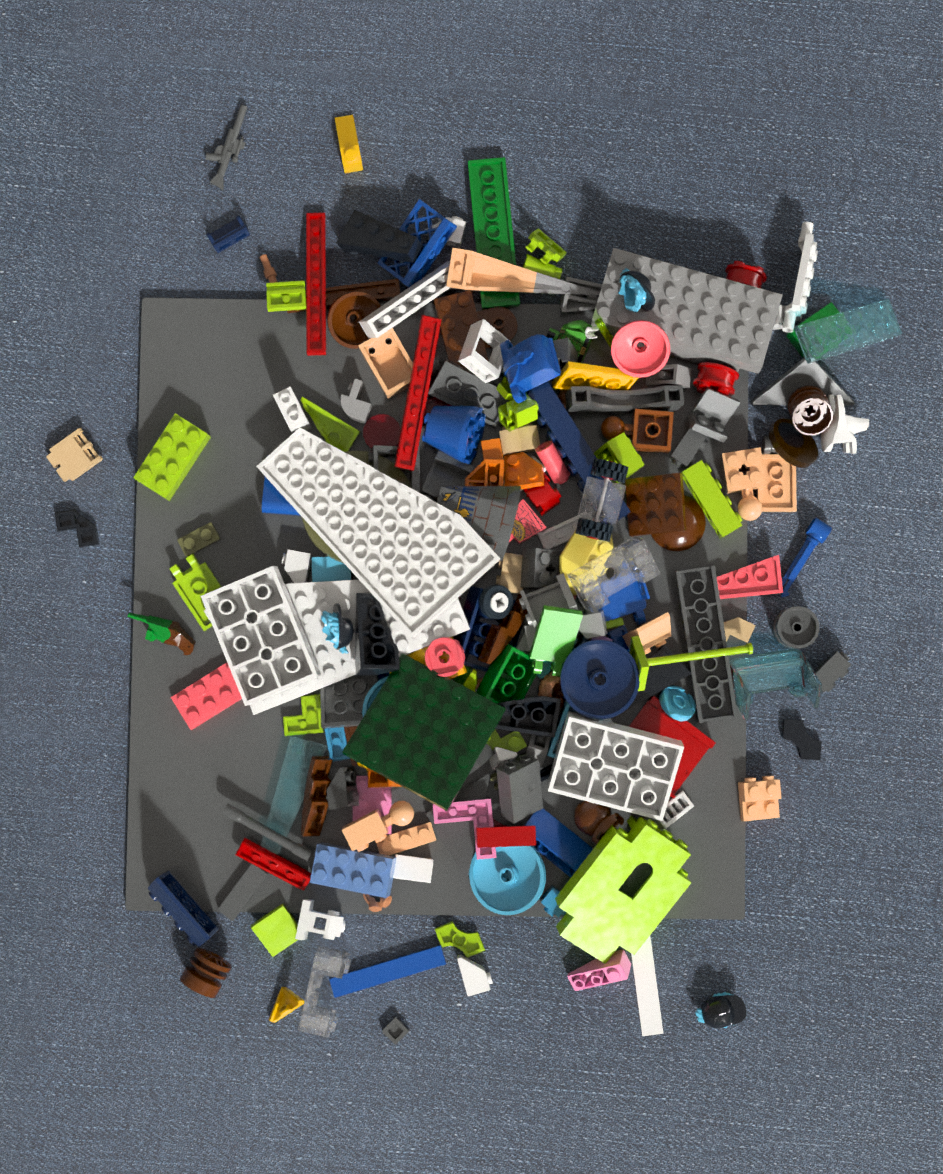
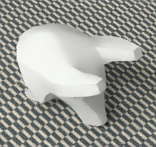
M828 395V401L833 411V419L830 426L821 433V449L823 452H830L833 444L843 443L844 453L855 454L857 443L854 434L866 431L869 427V419L845 414L842 396L836 395L834 401V395Z

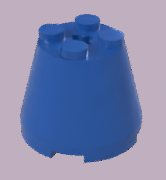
M434 406L431 413H427L425 416L424 424L427 425L422 441L459 462L470 464L476 457L477 451L475 449L483 438L486 414L482 413L483 408L478 406Z

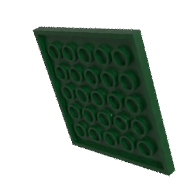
M402 653L399 658L400 669L389 674L342 753L448 811L506 708L448 677L438 676V673L434 670L431 671L426 665Z

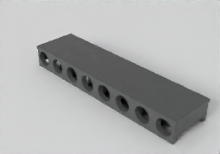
M715 565L675 570L687 653L727 648ZM729 655L689 661L698 723L738 718Z

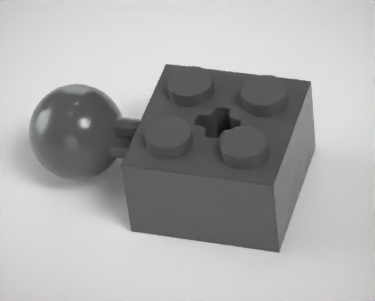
M541 548L523 549L521 587L541 589L558 582L556 576L560 575L559 556L562 551Z

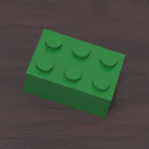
M508 644L489 666L476 693L494 703L524 699L537 673H533V659H530L529 655Z

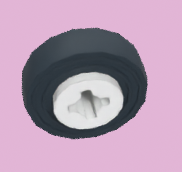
M498 584L490 585L481 593L479 607L488 618L502 619L512 610L513 596L505 586Z

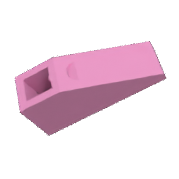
M624 949L615 951L606 964L596 958L568 973L567 977L575 991L627 980L631 963Z

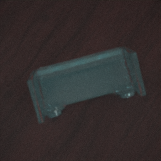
M788 649L737 657L730 661L735 701L744 720H747L749 717L750 704L754 700L753 694L780 689H788L795 697L808 696L814 708H818L822 684L802 651Z

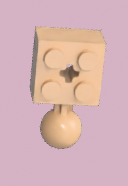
M761 447L722 453L721 459L727 494L741 492L742 499L738 503V514L744 520L752 521L757 519L762 513V504L759 499L754 497L753 490L767 486ZM742 466L749 470L746 475L739 472Z
M397 801L390 807L388 814L382 816L379 809H376L343 826L342 832L351 850L357 849L360 852L368 848L370 842L375 840L377 843L385 839L389 826L393 824L398 826L409 824L414 817V809L406 801Z

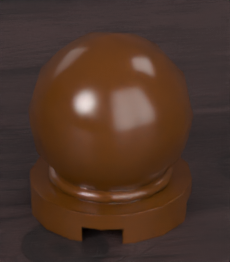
M584 800L578 804L574 812L576 826L584 834L593 836L591 841L595 845L598 844L611 826L616 828L618 824L623 825L624 818L620 814L614 813L612 815L610 807Z

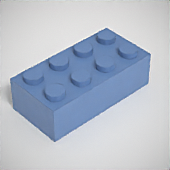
M321 842L316 847L310 883L387 898L391 893L397 857L364 850L358 852L357 849L352 851L349 847Z

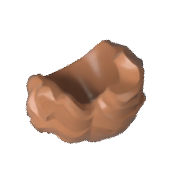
M551 672L541 680L538 696L561 698L560 708H562L564 700L560 686V676H552Z

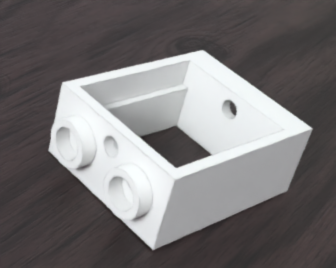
M482 319L470 326L458 361L485 383L497 379L503 366L500 343L508 339L490 323ZM479 338L483 339L493 348L489 362L475 351Z
M291 387L273 395L292 433L299 428L306 431L312 428Z

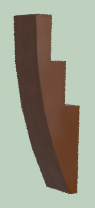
M518 594L513 609L506 617L501 619L499 626L491 625L478 661L491 664L518 631L526 617L525 615L528 613L527 609L523 610L520 604L521 594Z
M312 756L303 800L302 836H320L328 809L326 790L331 782L328 774L332 759L329 756Z

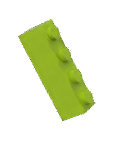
M701 460L681 473L688 489L702 508L719 539L741 527L742 518L737 511L734 512L732 510L731 500L721 492L722 486L717 479H713L711 476L712 470L709 465Z

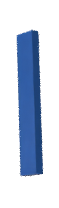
M437 945L329 978L334 998L446 965V960L441 945Z

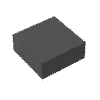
M395 1016L382 1029V1032L396 1045L409 1032V1029Z

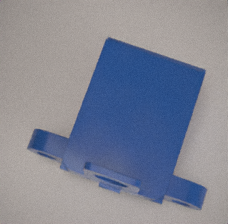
M536 334L514 347L509 340L500 343L504 374L508 379L512 396L518 404L527 399L525 392L561 375L552 338Z
M626 558L617 560L620 575L589 584L585 587L591 608H598V611L603 610L605 621L632 613L637 625L646 623L643 609L646 608L645 599H650L644 580H639L635 571H631Z

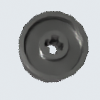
M801 606L782 610L774 618L772 625L776 641L789 649L805 648L811 645L818 637L820 629L816 615L808 608ZM795 624H797L798 631L794 630Z

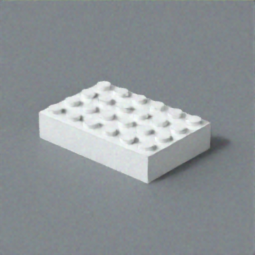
M271 566L201 596L245 706L321 676L278 566Z
M568 711L547 783L548 791L662 821L684 745L681 740L601 719L588 718Z

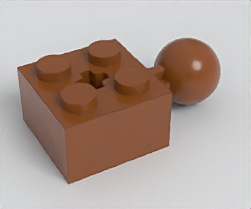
M635 409L633 411L632 424H624L621 418L610 416L602 422L601 432L608 440L615 438L623 432L625 435H630L632 446L636 451L669 453L671 451L674 412ZM650 427L653 428V431H656L653 435H650L648 432Z

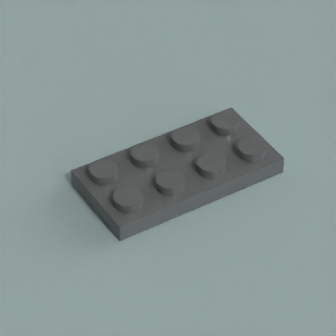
M445 359L428 391V394L452 406L482 407V413L486 414L485 422L494 427H497L499 423L498 407L509 402L496 390L497 384L491 381L483 382L470 370L448 359Z

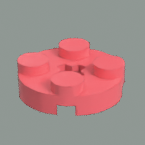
M450 637L435 639L430 643L425 652L427 667L431 671L437 672V675L440 677L454 675L464 666L465 653L463 647L456 639ZM443 651L449 654L448 662L440 658L443 655Z

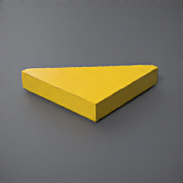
M281 987L269 1021L277 1022L303 1005L305 1001L287 987Z

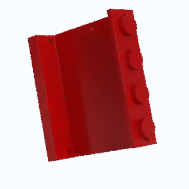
M651 696L628 726L682 741L684 750L670 797L673 799L676 797L674 796L707 750L709 748L712 749L716 742L688 721H678L668 716L662 709L659 699L655 696Z

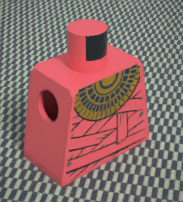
M524 499L518 504L509 542L515 539L518 544H521L547 528Z

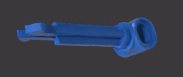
M816 517L805 532L807 535L806 541L782 578V587L787 579L788 582L783 588V593H781L780 597L789 596L788 589L818 543H823L832 530L831 526Z

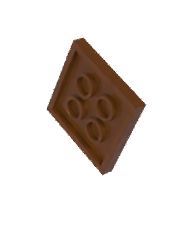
M682 473L625 480L627 507L631 511L628 514L629 536L687 531Z

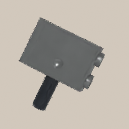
M523 754L519 758L506 762L504 765L496 768L501 817L516 823L543 809L541 782L549 778L553 764L540 770L538 759L528 754Z

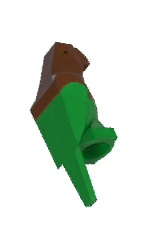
M128 613L127 617L148 623L146 640H159L164 644L177 646L184 652L183 655H190L193 652L196 641L180 627L178 622L151 615L148 617Z

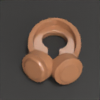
M363 894L365 901L369 905V910L372 912L381 911L382 907H388L392 901L391 896L387 898L380 897V902H377L374 897Z

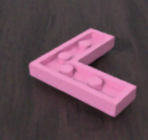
M491 799L453 802L448 811L433 804L434 824L473 820L477 860L497 858L496 847L477 848L476 828L494 827Z

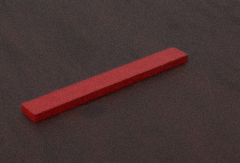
M306 213L307 356L326 355L325 213Z
M426 315L421 316L394 464L396 468L414 471L441 325V319Z

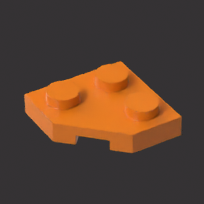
M524 452L504 455L505 486H521V489L544 486V468L541 464Z

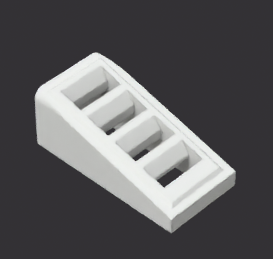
M683 790L675 795L674 799L671 798L668 801L666 808L673 815L672 818L665 810L664 818L667 822L664 819L662 821L653 819L661 830L669 827L694 807ZM679 798L686 806L685 808H683L681 804L678 802ZM674 803L680 812L677 813L671 804Z

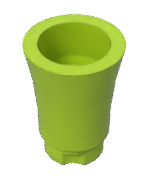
M529 254L526 255L522 268L560 279L562 268H558L550 263L545 265L539 259Z

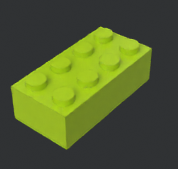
M175 413L133 478L170 501L211 437Z

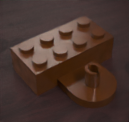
M471 290L434 299L437 318L441 319L440 331L447 359L464 368L466 367L458 360L472 324L484 319L510 341L514 339L517 333V320L510 310L503 307H495L476 312ZM479 338L475 351L489 362L486 350L492 347Z

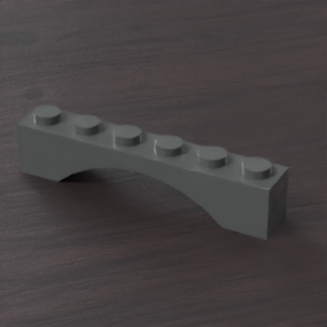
M571 386L565 393L567 412L634 411L635 409L677 411L684 405L683 386H660L640 390H604L590 386Z

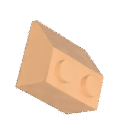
M669 613L658 616L623 635L622 637L628 648L633 636H639L645 655L651 652L650 648L655 645L658 648L666 644L665 639L671 637Z

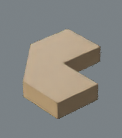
M739 617L723 622L726 642L731 635L748 643L756 625Z

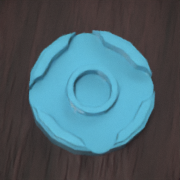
M673 685L661 692L659 696L660 705L671 718L678 721H687L695 713L696 704L690 694L687 695L683 688Z

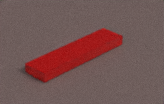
M245 837L235 854L302 891L305 890L311 879V872Z

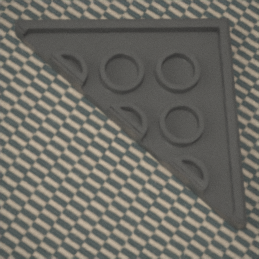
M810 354L751 399L754 405H788L791 394L797 389L804 386H815L826 394L827 399L828 395L833 394L835 401L836 395H841L844 405L853 406L855 404V401Z
M488 773L460 791L453 802L485 799L490 774ZM433 809L426 813L427 817L466 878L469 875L475 848L473 820L434 824Z

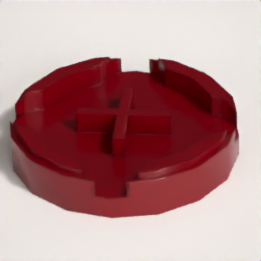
M378 414L372 416L366 422L363 428V437L370 449H372L373 445L397 446L401 429L399 423L393 417L387 414Z

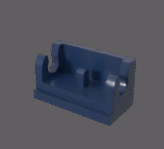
M238 215L233 221L206 235L218 254L248 237L250 233Z

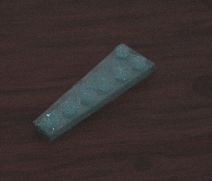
M290 736L266 824L267 827L285 837L288 836L304 800L312 756H324L327 745ZM263 836L261 846L273 853L279 854L283 846Z

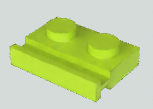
M305 281L266 283L268 312L306 309Z

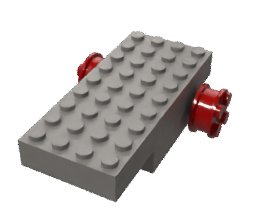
M613 248L591 326H598L601 330L616 334L622 326L632 321L646 320L660 326L668 336L670 342L669 356L698 364V378L693 381L697 392L703 394L706 388L709 387L725 395L732 396L735 392L733 388L734 382L739 378V369L757 374L762 369L782 294L761 289L762 283L767 280V275L763 272L764 269L759 266L745 265L741 261H734V264L727 265L725 270L727 276L724 279ZM627 268L630 271H639L649 279L651 292L655 297V306L652 310L645 311L640 308L638 312L633 313V311L626 309L624 295L618 294L621 287L620 273L623 272L622 270Z

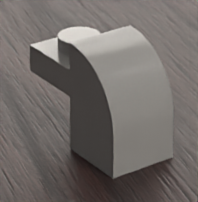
M355 379L354 383L349 384L347 394L350 395H341V406L348 418L366 424L372 406L370 403L358 400L363 382Z

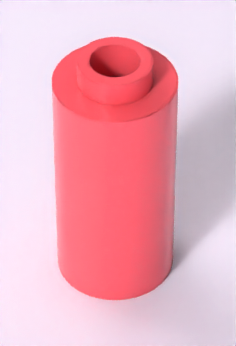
M546 441L539 445L535 451L553 483H565L569 479L570 472L553 442Z

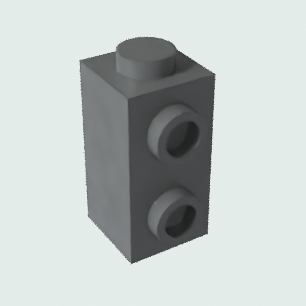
M689 427L669 457L672 460L671 463L680 469L681 467L685 469L688 465L692 466L697 459L695 454L698 449L702 451L707 444V436Z
M832 652L807 680L819 692H829L835 687L836 684L834 682L839 677L842 679L849 672L848 668L851 666L848 662L849 658L843 652Z

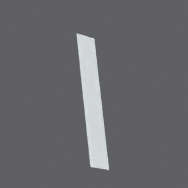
M649 936L635 955L631 953L642 1036L663 1034L651 937Z

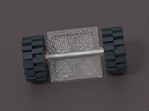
M594 458L590 474L603 478V480L587 476L578 515L592 518L593 521L579 518L576 534L610 542L613 526L600 522L605 521L617 524L626 485L613 483L611 480L625 483L628 466Z

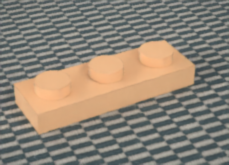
M427 822L389 834L385 839L376 844L379 854L392 855L436 841L437 839L432 823Z

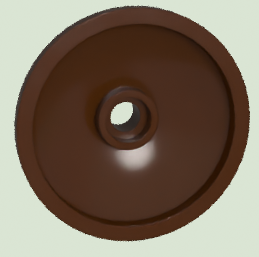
M351 291L341 295L333 302L328 312L327 324L330 334L340 345L351 349H359L358 345L371 339L367 337L359 321L380 308L381 305L373 296L362 291ZM352 314H355L354 320H350Z
M684 495L687 531L651 535L653 540L666 550L676 552L687 550L696 545L704 534L706 526L704 512L694 499Z

